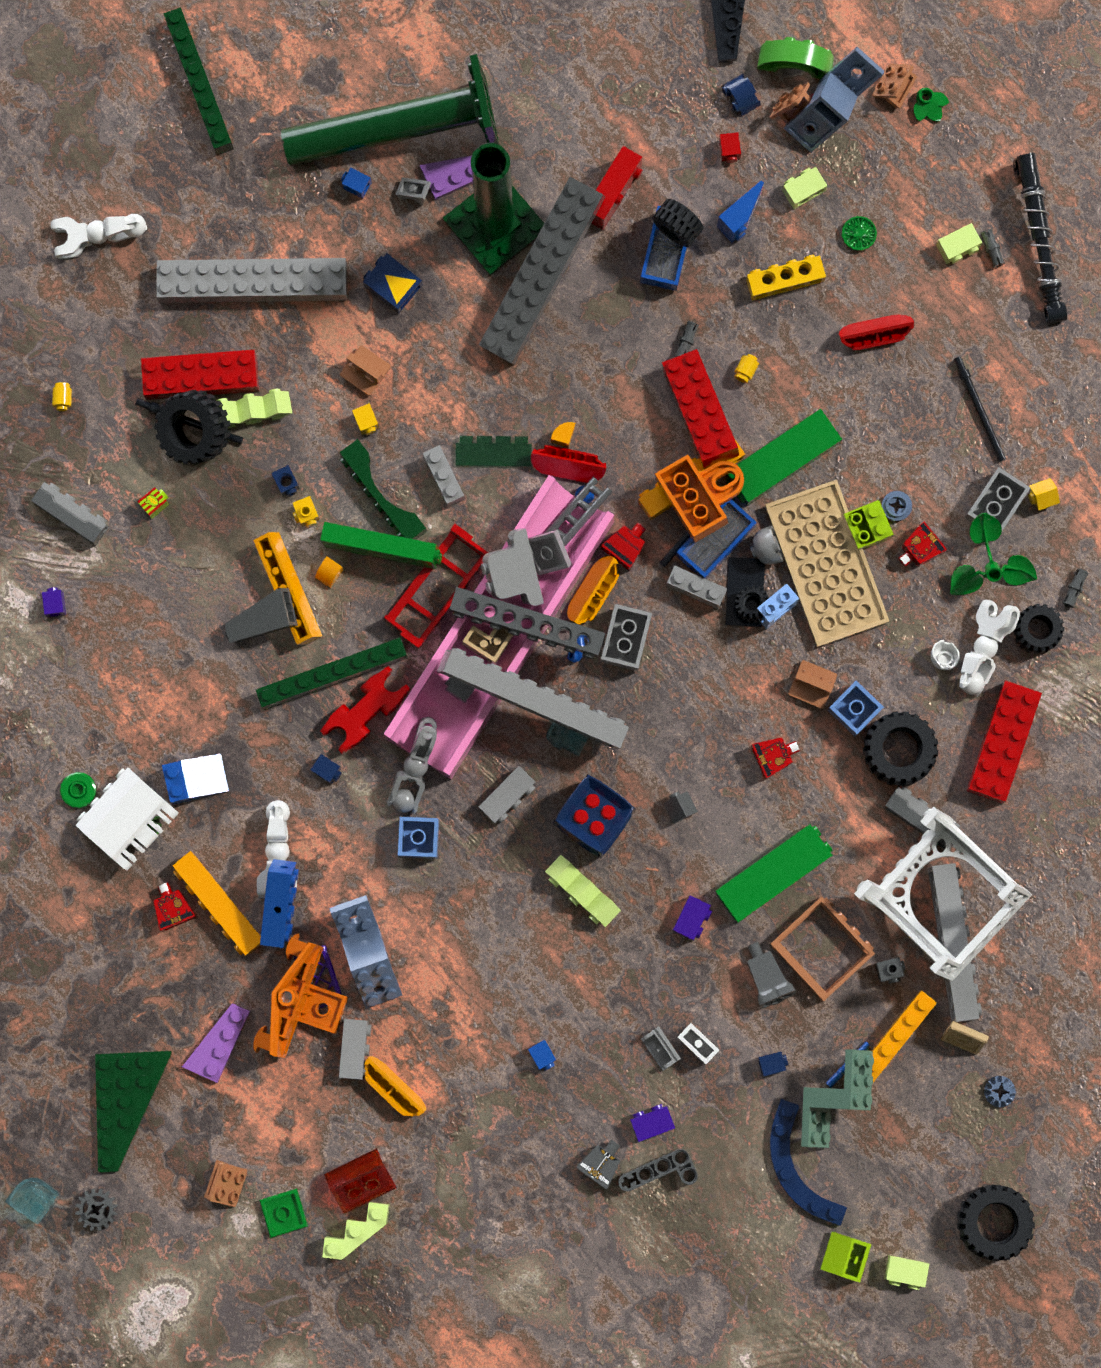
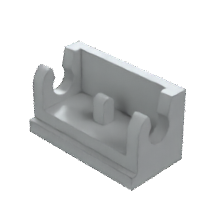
M659 1026L641 1038L662 1071L681 1059Z

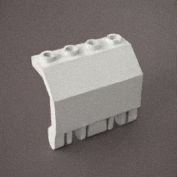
M123 768L116 775L117 780L113 784L109 783L104 788L103 796L100 799L98 797L95 798L89 805L91 809L87 813L83 812L77 818L78 823L76 826L123 869L128 871L132 864L121 853L135 863L137 861L136 857L129 853L126 848L132 844L139 852L144 853L146 850L134 839L136 838L148 848L159 835L147 824H150L161 834L163 830L152 821L153 818L159 815L165 823L170 824L172 821L160 810L162 809L172 819L179 812L143 782L130 768L126 770Z

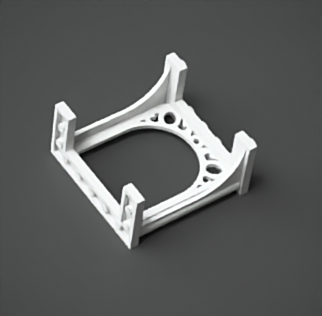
M933 807L923 814V819L920 821L931 830H927L922 835L921 841L909 849V854L896 863V868L884 876L883 882L880 885L867 879L858 885L857 891L854 894L859 899L881 909L935 962L930 967L935 974L953 981L1032 894L1026 888L1018 885L955 825L956 822L950 816ZM940 839H944L946 842V848L942 853L937 850V843ZM951 843L953 844L952 847L957 849L955 852H950ZM932 849L933 854L931 856H927V853H930ZM942 857H956L970 863L999 891L997 895L1007 902L956 958L916 919L910 904V890L917 873L929 862ZM907 877L908 881L906 884H902L901 882ZM896 888H903L905 890V894L902 897H894L892 892ZM905 901L904 908L901 904L898 905L897 902L899 903Z

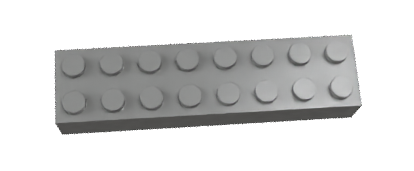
M956 863L932 866L928 869L938 940L956 958L968 945L967 937H970L968 925H965L964 918L967 917L966 907L962 906L961 898H964L962 886L959 887L958 879H961L960 869L956 867ZM971 962L953 981L944 978L951 1022L979 1019V1015L982 1014L981 1004L977 1003L976 995H979L977 983L974 984L973 976L976 975L975 965L971 964Z

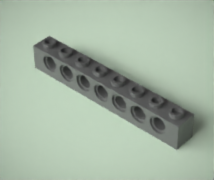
M456 587L450 606V612L453 613L452 616L463 619L465 616L471 618V622L481 625L482 622L490 624V628L496 630L504 628L508 630L509 634L519 636V634L527 635V639L538 642V639L546 641L545 644L556 648L559 645L564 647V650L567 652L575 653V651L583 653L582 656L590 659L598 657L605 636L604 632ZM473 602L477 608L475 611L470 612L465 608L466 604ZM492 608L495 611V615L493 617L485 616V609ZM505 614H511L514 620L511 623H506L502 617ZM528 619L532 622V627L525 629L522 627L521 622ZM547 625L550 627L551 632L544 635L540 632V627ZM559 632H568L569 639L561 640L558 636ZM585 637L588 640V644L580 646L577 643V639Z

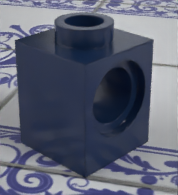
M289 465L271 473L283 497H290L300 489ZM284 479H291L289 486L284 487L281 485Z
M320 754L310 769L330 784L333 781L337 782L342 774L340 772L342 768L322 754Z
M781 1051L757 1057L762 1076L786 1071L785 1066H789L786 1054L782 1055Z

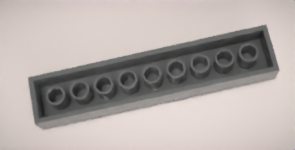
M569 177L479 343L481 347L512 364L516 363L605 199L603 194Z

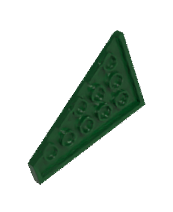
M172 1051L95 1054L98 1172H116L120 1170L130 1144L136 1135L141 1120L172 1056Z

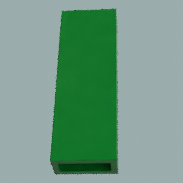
M821 409L737 464L744 476V486L737 495L741 503L745 502L747 506L842 442L841 436ZM732 473L726 474L727 478H725V480L727 483H729L735 477V475Z
M324 522L320 541L326 548L436 569L437 564H441L442 554L437 544L328 522Z
M809 824L715 891L736 923L742 921L833 856L831 854L833 851L831 846L827 842L823 843L819 837L821 833L816 826L812 827Z

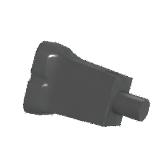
M758 942L749 945L748 949L752 959L748 960L747 964L758 991L760 1009L779 1004L796 994L793 985L782 974L771 951L763 954Z

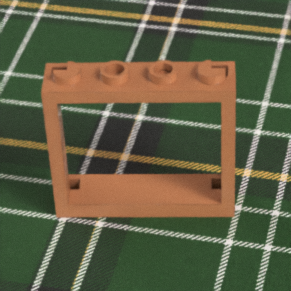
M821 896L769 945L823 1002L875 953L872 951L874 948L867 940L863 941L859 937L861 933L854 926L850 927L846 923L847 918L840 911L837 913L832 908L834 904L827 897L824 899ZM819 906L864 953L826 991L780 943Z

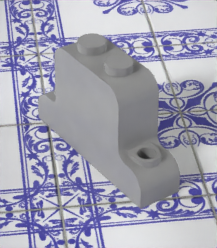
M524 528L512 530L507 537V548L493 551L483 556L481 569L487 579L486 590L494 598L505 599L520 594L524 604L533 606L544 604L527 531Z

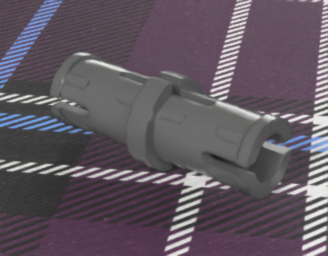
M988 229V232L986 230L981 232L987 247L985 249L986 253H989L993 267L1003 266L1005 262L999 250L1000 244H997L993 230Z
M687 321L685 331L680 336L679 347L674 357L689 352L691 345L693 346L694 344L693 339L699 326L698 324Z
M1077 568L1072 582L1068 585L1069 589L1063 601L1065 606L1074 608L1079 594L1083 591L1082 587L1085 579L1089 574L1087 571Z

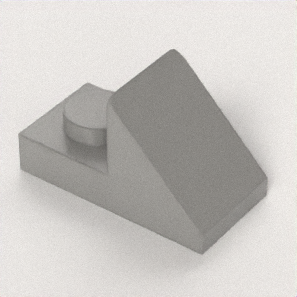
M402 177L395 195L400 198L415 200L423 206L431 182Z

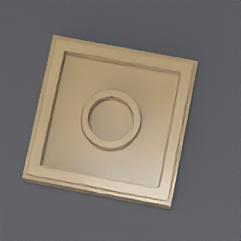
M952 1021L943 1033L941 1040L976 1055L987 1043L989 1036Z

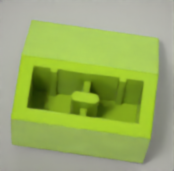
M879 500L843 514L858 549L875 546L892 539L894 535Z
M831 1231L820 1269L860 1283L871 1244Z

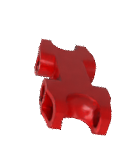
M389 666L370 677L361 686L360 690L365 696L351 710L345 704L341 705L320 730L324 736L337 728L343 729L346 732V740L338 749L342 755L359 745L370 734L371 731L367 728L366 724L378 712L381 711L386 717L389 716L400 706L402 700L411 690L407 684L396 692H390L385 689V680L393 672Z

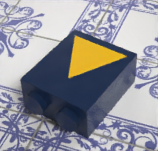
M386 253L384 257L380 256L377 259L375 268L372 271L369 270L364 275L363 284L365 288L393 310L400 313L423 284L420 278Z

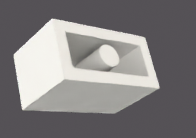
M691 1023L677 1037L705 1065L719 1051Z

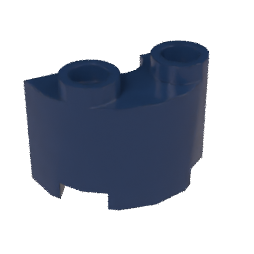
M744 74L722 85L724 95L732 98L733 102L731 105L736 113L739 112L741 116L761 106L760 100L755 96L757 92L748 77L744 78Z

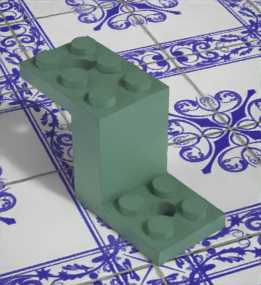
M845 1050L844 1089L804 1087L801 1147L829 1148L831 1139L830 1108L871 1110L873 1051Z

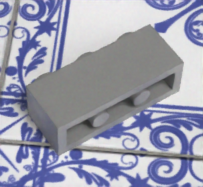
M439 445L424 452V460L447 507L449 508L464 501V494L441 446Z
M674 566L666 584V587L716 609H719L727 591V588L677 566Z
M518 766L478 807L494 824L497 822L501 824L509 816L507 812L511 808L515 810L522 803L520 799L525 794L529 796L535 790L534 785L536 782Z
M344 1019L339 1078L364 1080L366 1072L364 1068L365 1057L369 1056L370 1053L367 1037H371L372 1025H368L369 1021Z

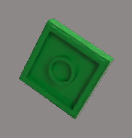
M298 1188L259 1200L270 1238L308 1227Z

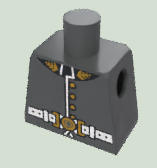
M610 1140L605 1149L597 1145L576 1168L607 1189L620 1163V1160L614 1156L620 1145L613 1140Z

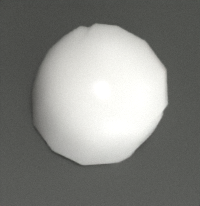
M940 640L934 644L931 650V661L935 667L941 670H951L959 662V650L953 643Z

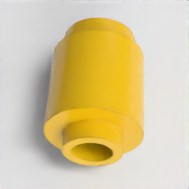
M751 354L743 355L734 371V378L747 384L753 378L759 366L757 358Z
M63 382L55 383L52 407L56 408L57 411H67L68 408H71L72 403L70 384Z

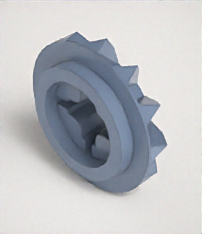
M892 491L884 497L882 508L887 518L893 521H902L910 515L912 502L910 497L904 492ZM897 499H899V505L904 508H899L898 511L895 513L894 507H891L890 505L895 504Z
M995 1076L985 1085V1097L995 1107L1008 1106L1015 1098V1085L1007 1077ZM1002 1083V1089L1008 1093L1002 1094L999 1100L998 1093L992 1090L999 1089Z

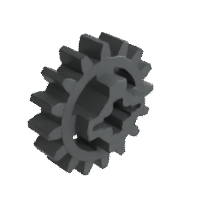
M93 1188L91 1194L85 1191L86 1197L80 1196L78 1199L81 1201V1204L75 1205L79 1208L75 1215L81 1216L78 1222L84 1221V1228L90 1225V1231H94L95 1227H97L98 1231H101L102 1225L106 1228L110 1227L108 1222H115L112 1216L118 1215V1212L114 1211L118 1204H113L116 1198L109 1197L110 1191L104 1194L103 1188H100L98 1192ZM94 1196H100L105 1200L102 1202L97 1201ZM87 1202L88 1209L87 1212H84V1207ZM94 1205H104L99 1210V1213L90 1214L95 1209ZM107 1207H109V1215H108V1217H107L106 1214H105ZM92 1217L97 1218L100 1223H94L89 1219Z

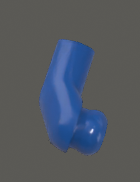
M584 637L577 639V643L580 646H585ZM575 651V653L569 652L567 658L569 661L576 663L583 657V653Z

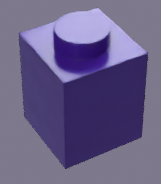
M53 587L48 588L46 592H42L44 615L47 618L66 615L64 592Z

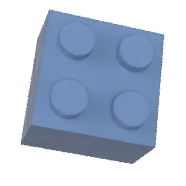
M855 681L827 711L856 737L884 707L862 685Z
M400 817L398 857L437 859L439 819Z

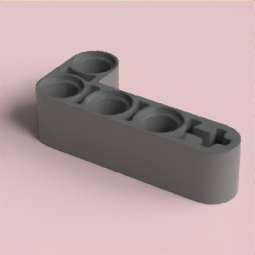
M676 1149L622 1174L619 1177L618 1184L623 1191L628 1192L676 1170L681 1181L691 1185L697 1181L698 1174L688 1152L684 1149ZM678 1152H683L686 1155L685 1162L677 1163L675 1155ZM661 1160H665L668 1163V1169L663 1172L657 1168V1164ZM644 1168L648 1169L651 1173L650 1177L646 1180L641 1179L639 1176L640 1171ZM687 1170H691L694 1173V1178L691 1181H685L683 1178V1174ZM636 1172V1177L640 1183L636 1184V1181L630 1183L631 1187L629 1188L626 1185L622 1186L623 1178H634L632 1173Z

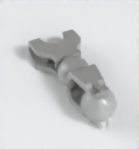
M424 717L420 720L410 756L404 761V770L397 772L391 794L387 800V806L393 805L400 813H407L412 810L415 814L425 789V779L422 776L428 770V759L437 738V723L431 717ZM426 723H430V724L432 725V727H431V726H423V725L426 724ZM408 779L409 782H416L418 784L415 795L408 789L398 790L402 780Z

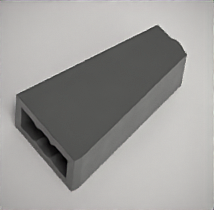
M289 588L276 589L225 624V634L229 643H238L297 626Z

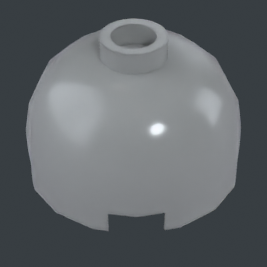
M772 525L759 530L754 535L753 546L750 547L753 557H758L760 562L767 565L783 562L784 559L777 538L773 537L776 533Z

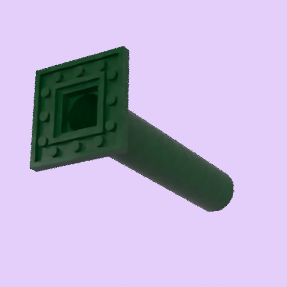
M470 55L471 62L468 63V69L472 80L468 81L469 87L281 129V138L284 142L283 148L289 166L478 124L482 128L487 143L500 145L487 80L478 55Z
M486 143L479 146L473 152L470 160L474 193L444 216L443 221L491 276L536 240L544 222L512 186L510 156L501 145Z

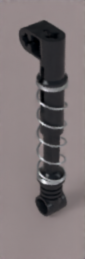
M1035 153L1023 154L1013 160V170L1015 178H1021L1023 188L1021 198L1025 199L1026 208L1024 211H1027L1029 222L1027 228L1031 230L1032 241H1035L1030 245L1037 248L1039 259L1035 260L1034 263L1040 264L1042 274L1037 280L1041 281L1038 287L1042 294H1045L1043 299H1046L1044 303H1047L1044 306L1045 319L1047 324L1066 321L1067 309L1065 303L1060 301L1063 298L1060 297L1062 293L1059 292L1062 287V279H1058L1055 276V271L1058 270L1059 265L1053 263L1051 254L1055 252L1056 248L1049 244L1048 238L1051 237L1053 230L1049 228L1047 218L1050 214L1045 208L1044 200L1046 195H1044V187L1041 186Z

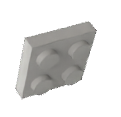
M558 530L528 538L538 575L569 568L572 565Z

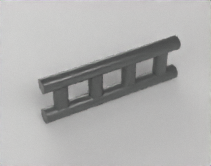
M592 477L545 533L558 530L563 544L566 546L610 496L612 490L606 487L604 491H601L595 486L598 480ZM589 492L598 497L591 506L583 501ZM577 506L586 511L579 520L571 515ZM565 520L573 525L566 534L558 529Z

